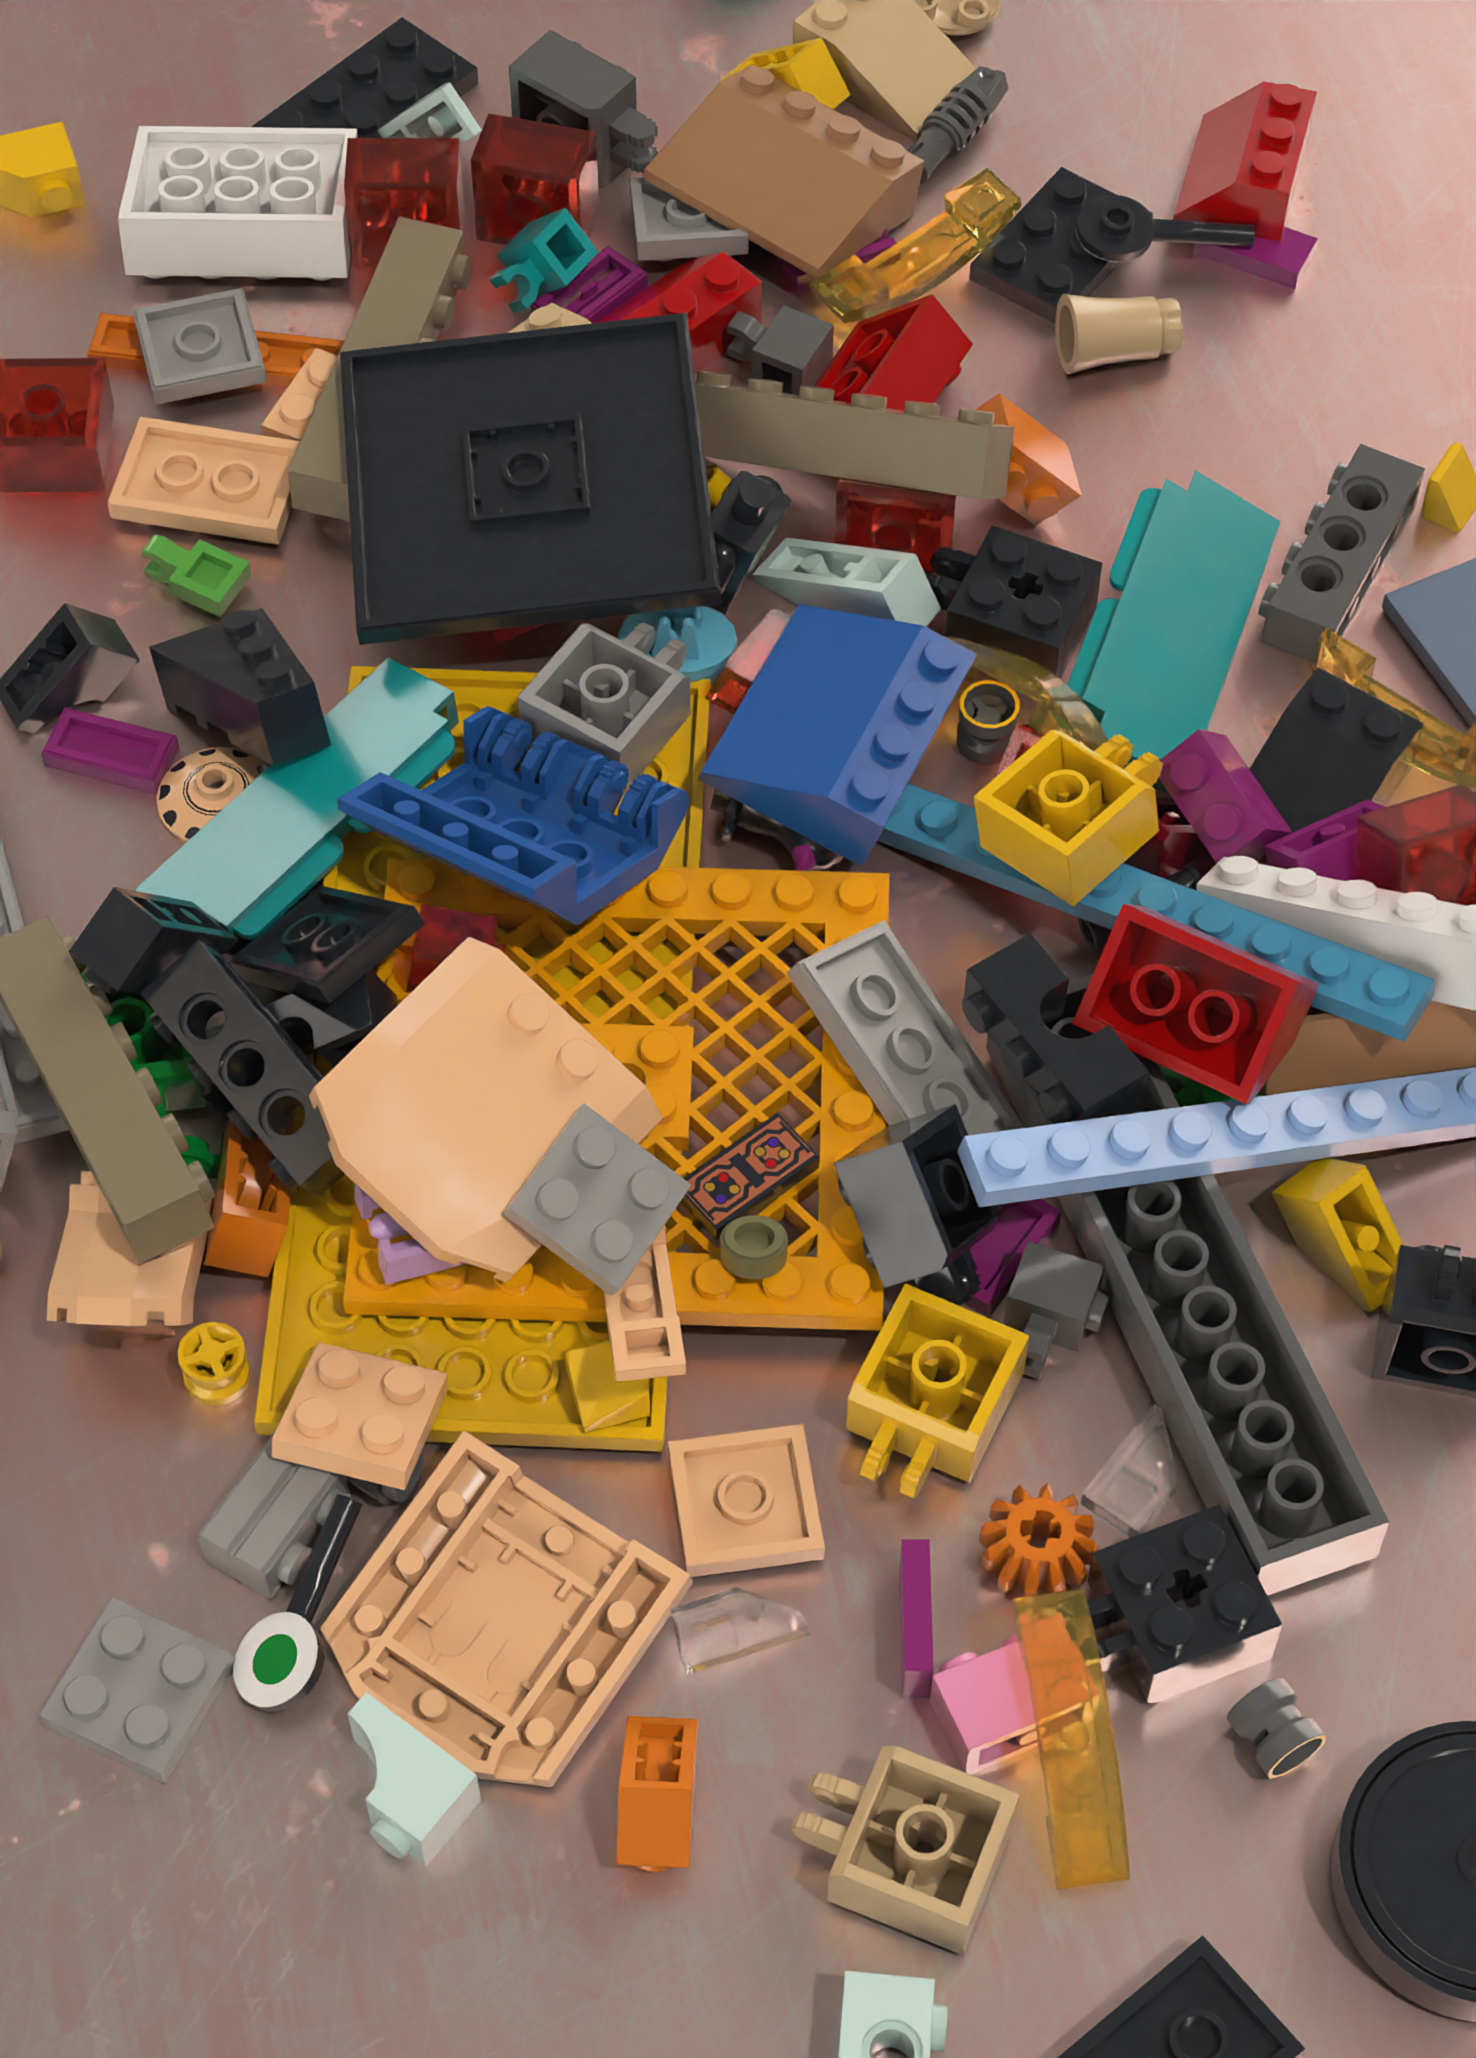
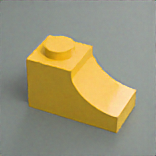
M822 37L753 53L719 80L721 82L752 64L755 67L770 71L775 78L791 87L813 95L818 102L831 109L836 108L850 96Z

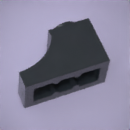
M64 603L0 678V701L18 730L35 734L47 721L62 712L64 707L70 708L90 700L104 702L140 659L115 619Z

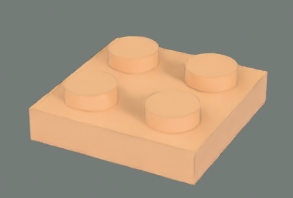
M318 1342L272 1437V1458L405 1490L447 1394L448 1373Z
M803 1424L668 1441V1455L686 1572L691 1577L824 1559L825 1546Z

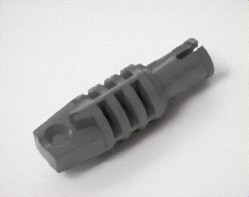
M979 66L963 81L956 84L949 94L942 99L941 103L933 109L932 113L925 118L922 134L907 150L925 161L920 184L928 180L929 176L947 156L959 154L966 144L973 139L974 135L981 130L982 126L988 122L1009 89L1004 72Z

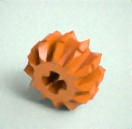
M1048 1482L1041 1487L1039 1497L1032 1498L1019 1484L1013 1490L1012 1504L996 1499L990 1507L989 1518L991 1522H985L981 1526L979 1542L983 1547L987 1548L983 1552L981 1562L985 1572H1001L998 1579V1587L1002 1594L1012 1590L1017 1585L1024 1587L1023 1597L1028 1605L1035 1601L1038 1590L1045 1589L1047 1594L1058 1603L1064 1597L1065 1584L1080 1588L1087 1579L1088 1570L1085 1565L1091 1564L1092 1554L1098 1550V1545L1095 1544L1096 1541L1090 1539L1095 1527L1092 1515H1075L1078 1508V1500L1075 1497V1493L1059 1502L1052 1500L1053 1489ZM1032 1539L1045 1541V1548L1031 1546Z

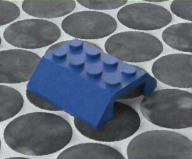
M490 706L484 707L463 720L465 763L427 787L419 790L379 772L337 798L338 810L379 834L576 926L658 870L689 807V794L685 790L663 781L659 782L657 778L642 773L641 776L638 775L636 779H633V783L629 785L630 789L626 791L618 807V816L613 815L629 782L628 777L630 774L628 773L629 768H626L627 765L610 760L602 754L567 739H560V736L547 731L540 733L538 737L536 736V740L532 742V748L527 752V748L531 746L530 742L533 740L532 734L534 733L530 723L521 719H514L512 715Z

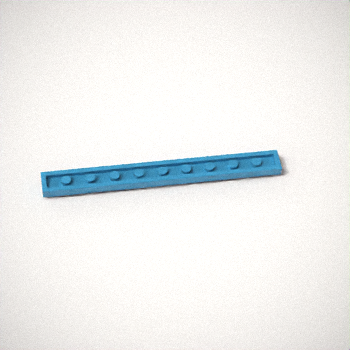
M909 783L877 840L1112 930L1123 903L1150 908L1318 983L1319 987L1310 1006L1404 1042L1434 996L1433 978L1124 863L1073 907L980 846L975 808Z

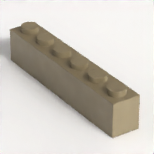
M399 216L340 352L437 341L441 330L448 331L454 316V298L457 290L466 289L472 272V257L465 255L464 231ZM339 352L290 464L288 478L294 509L350 522Z
M697 371L695 384L704 457L975 499H999L1006 496L1014 427L993 424L994 412L960 408L958 418L939 416L941 405L933 403L905 401L904 411L886 408L887 397L852 393L851 403L833 401L835 392L833 389L800 386L799 395L782 393L783 382L748 378L747 388L731 386L732 375Z
M46 916L0 938V1001L139 1263L142 1264L215 1228L205 1202L216 1196L199 1161H194L188 1165L184 1162L181 1153L189 1150V1147L173 1114L170 1113L162 1118L158 1115L155 1107L162 1104L163 1100L148 1069L144 1067L135 1072L132 1068L130 1061L138 1058V1055L123 1024L119 1022L109 1026L105 1017L112 1014L113 1010L105 992L90 981L85 982L80 974L87 966L69 952L76 942L74 936L71 934L61 939L49 916Z

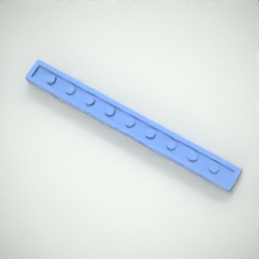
M1476 1067L1254 1097L1250 1104H1245L1238 1100H1229L964 1136L957 1152L978 1206L985 1207L1476 1137Z

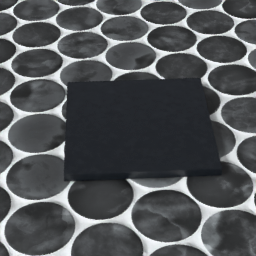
M687 313L340 352L356 632L359 645L722 604Z

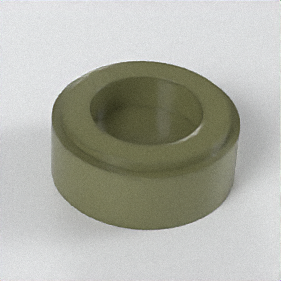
M758 1215L743 1216L731 1221L722 1230L720 1258L723 1266L732 1274L746 1279H762L778 1273L786 1264L788 1236L783 1226L775 1220Z

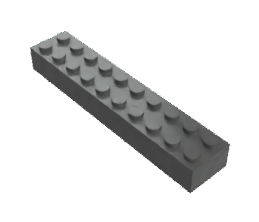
M1092 975L1069 982L1064 1014L1046 1025L1053 1033L1070 1039L1085 1038L1094 1034L1072 1024ZM987 1035V1051L1021 1122L1026 1128L1053 1124L1043 1111L1038 1094L1025 1079L1018 1080L1009 1072L1002 1060L1000 1049ZM1133 1052L1149 1071L1143 1106L1131 1114L1179 1107L1158 1063ZM1214 1174L1057 1196L1087 1260L1105 1266L1101 1289L1103 1292L1111 1294L1109 1306L1206 1509L1218 1504L1221 1505L1266 1594L1271 1595L1376 1558L1387 1531L1389 1520Z

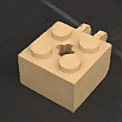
M882 1746L866 1787L843 1778H837L833 1774L830 1775L826 1772L821 1773L818 1771L815 1775L812 1774L807 1786V1790H809L812 1797L826 1805H831L833 1808L853 1815L848 1828L815 1814L801 1811L798 1815L795 1814L790 1826V1830H792L795 1837L801 1839V1841L837 1856L828 1878L827 1901L964 1955L1014 1828L1020 1794L899 1746ZM918 1842L931 1844L934 1846L933 1852H917Z

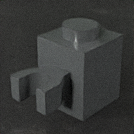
M785 305L780 309L768 328L763 326L754 317L737 311L727 325V333L735 336L727 347V355L742 361L752 360V378L783 382L782 393L799 395L800 386L813 387L833 359L834 325L814 315L805 314Z
M1028 1241L1007 1295L1004 1325L1030 1335L1024 1375L1040 1380L1052 1344L1079 1352L1087 1329L1099 1333L1111 1294L1100 1291L1104 1265Z

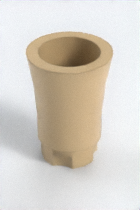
M1063 294L1057 305L1055 322L1057 351L1062 368L1067 374L1102 365L1156 359L1159 354H1174L1176 350L1181 349L1183 341L1181 309L1175 298L1156 300L1153 296L1094 298Z

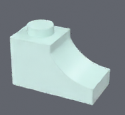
M366 1692L348 1712V1718L354 1741L365 1750L377 1769L375 1788L365 1798L370 1823L373 1826L370 1829V1834L381 1847L396 1858L403 1859L408 1853L426 1867L481 1802L477 1775Z

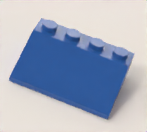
M799 604L704 765L698 780L863 867L952 704L977 654L923 625Z

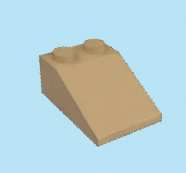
M817 0L793 21V44L822 37L850 93V96L845 99L847 102L915 142L922 134L925 118L932 113L933 109L941 103L942 99L949 94L956 84L963 81L976 70L973 64L914 0Z

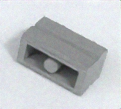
M274 1433L197 1535L202 1557L208 1565L232 1579H238L242 1585L266 1599H272L283 1582L293 1585L302 1576L312 1553V1549L309 1546L322 1530L337 1494L351 1498L347 1476L272 1458V1437Z

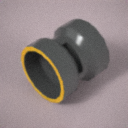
M983 680L971 684L962 693L959 702L957 746L961 754L968 760L978 764L992 765L1004 761L1012 754L1016 746V724L1019 719L1020 700L1015 691L1008 685L998 681Z
M1283 1677L1274 1678L1253 1689L1240 1699L1227 1715V1720L1241 1738L1250 1739L1257 1747L1255 1760L1270 1779L1282 1776L1300 1766L1322 1747L1327 1738L1312 1717H1305L1296 1707L1298 1696Z

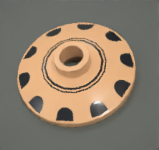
M228 747L204 749L184 757L169 769L159 785L157 808L161 822L174 838L185 844L268 768V765L249 752ZM214 786H222V787L217 788V789H210L211 787H214Z

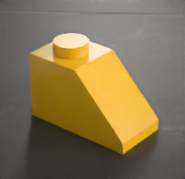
M63 121L0 135V206L31 218L85 206L78 166Z
M1330 1158L1315 1159L1271 1193L1297 1246L1363 1310L1372 1312L1382 1304L1399 1247L1404 1244L1366 1165Z

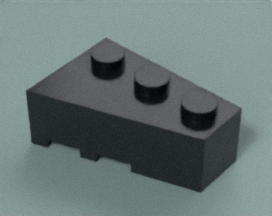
M263 608L254 611H235L225 616L222 622L149 646L167 709L176 714L187 710L196 716L197 723L202 728L210 731L216 726L228 733L230 743L273 766L331 746L315 683Z

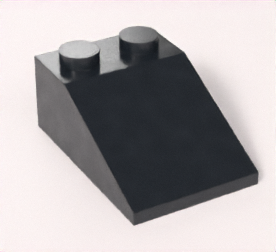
M1318 667L1286 707L1251 765L1250 771L1291 831L1296 832L1365 800H1370L1384 806L1413 767L1424 723Z

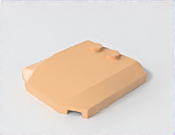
M468 937L346 1055L313 1088L309 1095L313 1108L316 1109L318 1107L330 1136L328 1147L337 1167L436 1259L457 1266L462 1261L496 1272L493 1278L508 1282L543 1244L502 1213L574 1112L585 1103L637 1144L663 1119L647 1087L500 949Z
M463 1430L320 1629L358 1700L367 1692L474 1772L478 1779L552 1787L689 1590L693 1581L690 1574L632 1538L629 1543L524 1476L519 1465Z

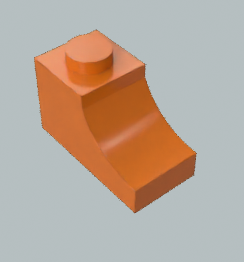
M230 1119L224 1133L219 1174L214 1192L216 1197L213 1198L210 1216L215 1228L208 1231L203 1265L269 1277L288 1227L291 1189L268 1166L267 1160L273 1156V1153L260 1138L255 1142L250 1141L237 1129ZM285 1128L286 1135L294 1134V1129Z
M627 1716L618 1786L617 1865L637 1866L642 1870L650 1872L665 1871L672 1867L690 1868L698 1719Z

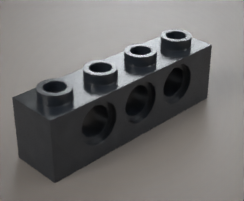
M198 940L140 993L155 1011L148 1017V1020L169 1044L175 1047L181 1042L194 1058L187 1065L188 1069L210 1093L215 1094L220 1089L234 1107L227 1112V1116L237 1129L252 1142H255L258 1138L264 1142L273 1153V1156L267 1160V1164L274 1174L293 1191L298 1186H301L322 1196L345 1175L336 1166L328 1147L330 1136L318 1107L316 1109L313 1108L309 1098L313 1088L324 1076L219 952ZM224 1011L225 1022L222 1030L215 1037L207 1039L206 1025L209 1019L214 1014ZM263 1058L265 1070L262 1078L256 1084L246 1087L245 1073L247 1068L253 1061ZM303 1105L305 1120L302 1127L294 1134L286 1135L284 1124L287 1115L294 1108Z

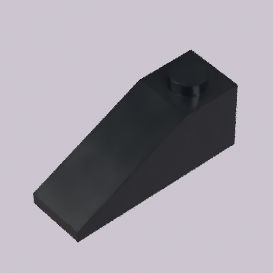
M113 887L69 952L87 966L83 971V975L101 990L111 995H116L118 991L141 993L198 940L222 955L232 950L239 938L192 901Z

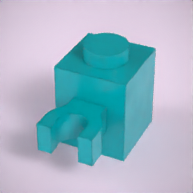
M563 208L529 222L496 255L506 268L497 271L489 281L495 288L507 285L511 280L515 282L518 288V295L508 306L514 313H518L528 309L538 296L566 287L599 252L568 210Z

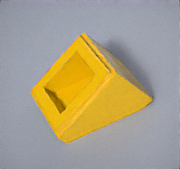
M1455 441L1454 444H1450L1428 479L1421 513L1422 518L1454 532H1460L1476 509V474L1464 445Z

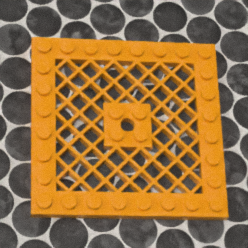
M388 859L384 899L415 906L425 922L423 927L377 964L376 975L396 994L398 1005L468 937L472 938L477 933H480L493 947L500 949L647 1087L663 1119L639 1145L654 1157L657 1156L682 1178L769 1119L787 1104L792 1106L806 1119L794 1129L806 1143L820 1133L819 1169L772 1201L769 1206L758 1214V1216L768 1217L776 1222L786 1217L803 1233L788 1246L786 1264L778 1273L762 1279H746L732 1274L721 1262L720 1246L715 1247L699 1231L703 1226L690 1213L684 1217L676 1209L673 1211L665 1223L670 1228L666 1232V1245L676 1313L679 1316L680 1325L881 1330L883 1326L884 1286L877 1269L872 1267L866 1258L862 1232L852 1207L845 1203L840 1194L838 1173L834 1163L885 1129L886 1120L825 1029L823 1028L822 1052L805 1037L821 1023L788 976L787 972L790 968L776 955L794 942L806 954L811 956L883 920L889 926L890 873L659 867L658 870L576 926L523 900L512 897L480 880L462 874L458 870L439 861ZM500 928L516 929L507 935ZM564 930L580 931L570 937ZM627 932H643V933H641L638 937H636V938L634 939V938H633L631 935H629ZM542 934L556 949L539 962H536L523 948ZM691 934L706 935L700 940H696ZM753 935L769 937L761 943ZM605 936L619 951L600 964L586 950ZM817 937H825V944ZM668 938L683 953L664 966L649 952ZM731 940L746 955L728 968L713 953ZM572 962L586 976L566 990L552 976ZM635 964L650 978L630 992L616 977ZM698 965L713 981L695 994L679 979ZM761 967L777 983L759 996L743 981ZM599 990H603L617 1004L597 1018L582 1003ZM665 991L680 1006L661 1020L646 1005ZM729 993L744 1009L726 1022L710 1007ZM792 995L808 1011L790 1024L774 1008ZM632 1017L640 1025H623V1023ZM694 1019L711 1033L695 1047L694 1027L686 1026ZM758 1021L775 1035L774 1038L759 1050L755 1049L741 1036ZM727 1047L742 1063L723 1077L707 1061ZM789 1049L807 1064L791 1078H787L772 1064ZM693 1073L709 1089L691 1103ZM757 1075L774 1091L755 1106L739 1089ZM819 1078H821V1107L803 1092ZM722 1102H725L741 1118L721 1133L705 1116ZM691 1129L707 1145L687 1160L678 1151H689ZM354 1189L343 1296L345 1314L607 1322L603 1290L547 1248H539L508 1282L493 1278L496 1272L465 1264L386 1284L378 1264V1240L380 1239L372 1237L368 1227L369 1222L377 1214L386 1211L382 1208L373 1209L372 1217L362 1220L355 1201ZM816 1190H818V1221L799 1205ZM408 1234L389 1239L392 1245L414 1238ZM685 1242L695 1253H678L673 1251ZM817 1247V1257L806 1256Z

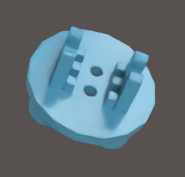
M707 606L632 614L624 620L618 633V639L623 641L631 631H634L635 626L637 627L639 623L645 622L654 627L657 633L654 644L648 652V655L653 658L674 638L685 643V646L689 649L686 660L679 669V672L689 676L690 681L711 679V685L717 684L722 680L723 669L732 662L737 650V637L734 625L722 613Z

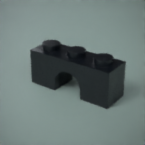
M1031 933L967 969L964 999L962 1000V1009L966 1019L978 1033L983 1034L986 1032L1000 1049L1002 1060L1009 1072L1018 1080L1025 1079L1038 1094L1042 1109L1053 1124L1131 1114L1143 1106L1149 1071L1109 1025L1088 1037L1080 1039L1059 1036L1046 1026L1064 1014L1069 978Z
M370 970L330 1004L294 994H287L264 1006L306 1056L314 1051H318L335 1067L398 1004L396 994ZM224 1023L207 1030V1039L215 1037L222 1030ZM263 1058L253 1061L247 1068L245 1073L246 1087L256 1084L262 1078L265 1070ZM201 1084L202 1098L229 1121L227 1112L234 1106L220 1089L215 1094H212Z

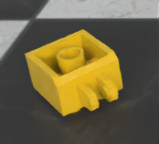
M1050 730L973 796L980 846L1074 907L1159 832L1156 793L1152 786L1154 783H1157V779L1161 776L1163 763L1152 753L1148 752L1146 754L1144 752L1142 756L1139 755L1137 760H1133L1123 769L1128 764L1129 759H1131L1134 747L1129 742L1130 740L1120 734L1114 735L1112 738H1109L1107 743L1104 742L1093 751L1062 731Z
M905 1283L856 1376L848 1397L846 1430L873 1441L865 1456L860 1475L876 1482L879 1476L884 1473L890 1455L895 1450L912 1458L911 1462L905 1467L900 1480L901 1487L899 1492L915 1499L932 1467L970 1483L1024 1374L1030 1335Z

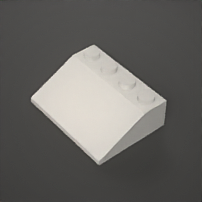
M139 126L118 216L125 275H144L149 278L200 276L205 279H218L223 276L256 277L262 280H271L278 277H309L320 281L332 278H347L353 237L357 129Z

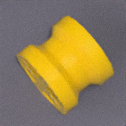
M213 1321L197 1325L189 1330L181 1339L177 1351L180 1369L183 1372L185 1387L193 1399L204 1405H226L238 1399L248 1388L251 1378L249 1361L246 1357L244 1340L236 1329L228 1324ZM212 1368L213 1373L207 1372V1369Z

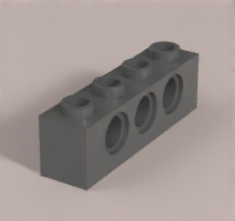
M1363 444L1359 445L1349 464L1340 462L1337 465L1328 486L1327 494L1330 497L1327 503L1316 502L1305 527V534L1308 535L1303 544L1295 541L1287 553L1282 567V574L1285 575L1280 584L1271 582L1264 593L1258 615L1266 618L1261 642L1327 668L1416 507L1425 468Z

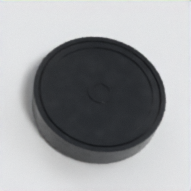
M1457 1721L1426 1727L1407 1735L1379 1754L1366 1768L1349 1796L1335 1833L1332 1848L1331 1877L1335 1902L1342 1923L1352 1943L1374 1972L1393 1989L1420 2006L1441 2015L1476 2022V1721Z

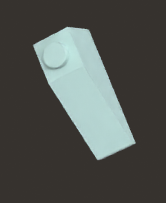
M445 83L377 131L406 174L410 176L480 133L482 129L451 83Z
M786 537L752 574L757 584L796 605H809L918 624L925 627L941 611V607L919 559L913 553Z

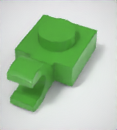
M154 534L142 550V555L152 559L144 569L147 576L161 583H169L171 595L219 617L224 614L251 577L249 561L200 539L188 551L176 545L168 538Z

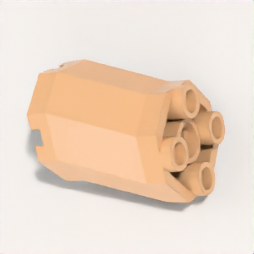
M81 1171V1184H70L69 1212L48 1291L47 1321L57 1322L66 1320V1323L120 1326H147L148 1320H164V1326H180L193 1323L194 1294L208 1231L140 1264L91 1171ZM213 1198L205 1202L210 1216Z

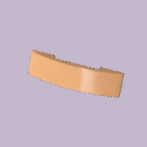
M664 1224L620 1290L612 1296L603 1290L616 1382L686 1374V1361L679 1316L676 1313Z

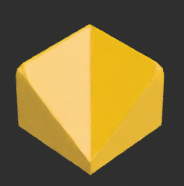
M610 1340L572 1349L565 1354L567 1377L584 1433L650 1416V1395L646 1380L636 1379L616 1382Z

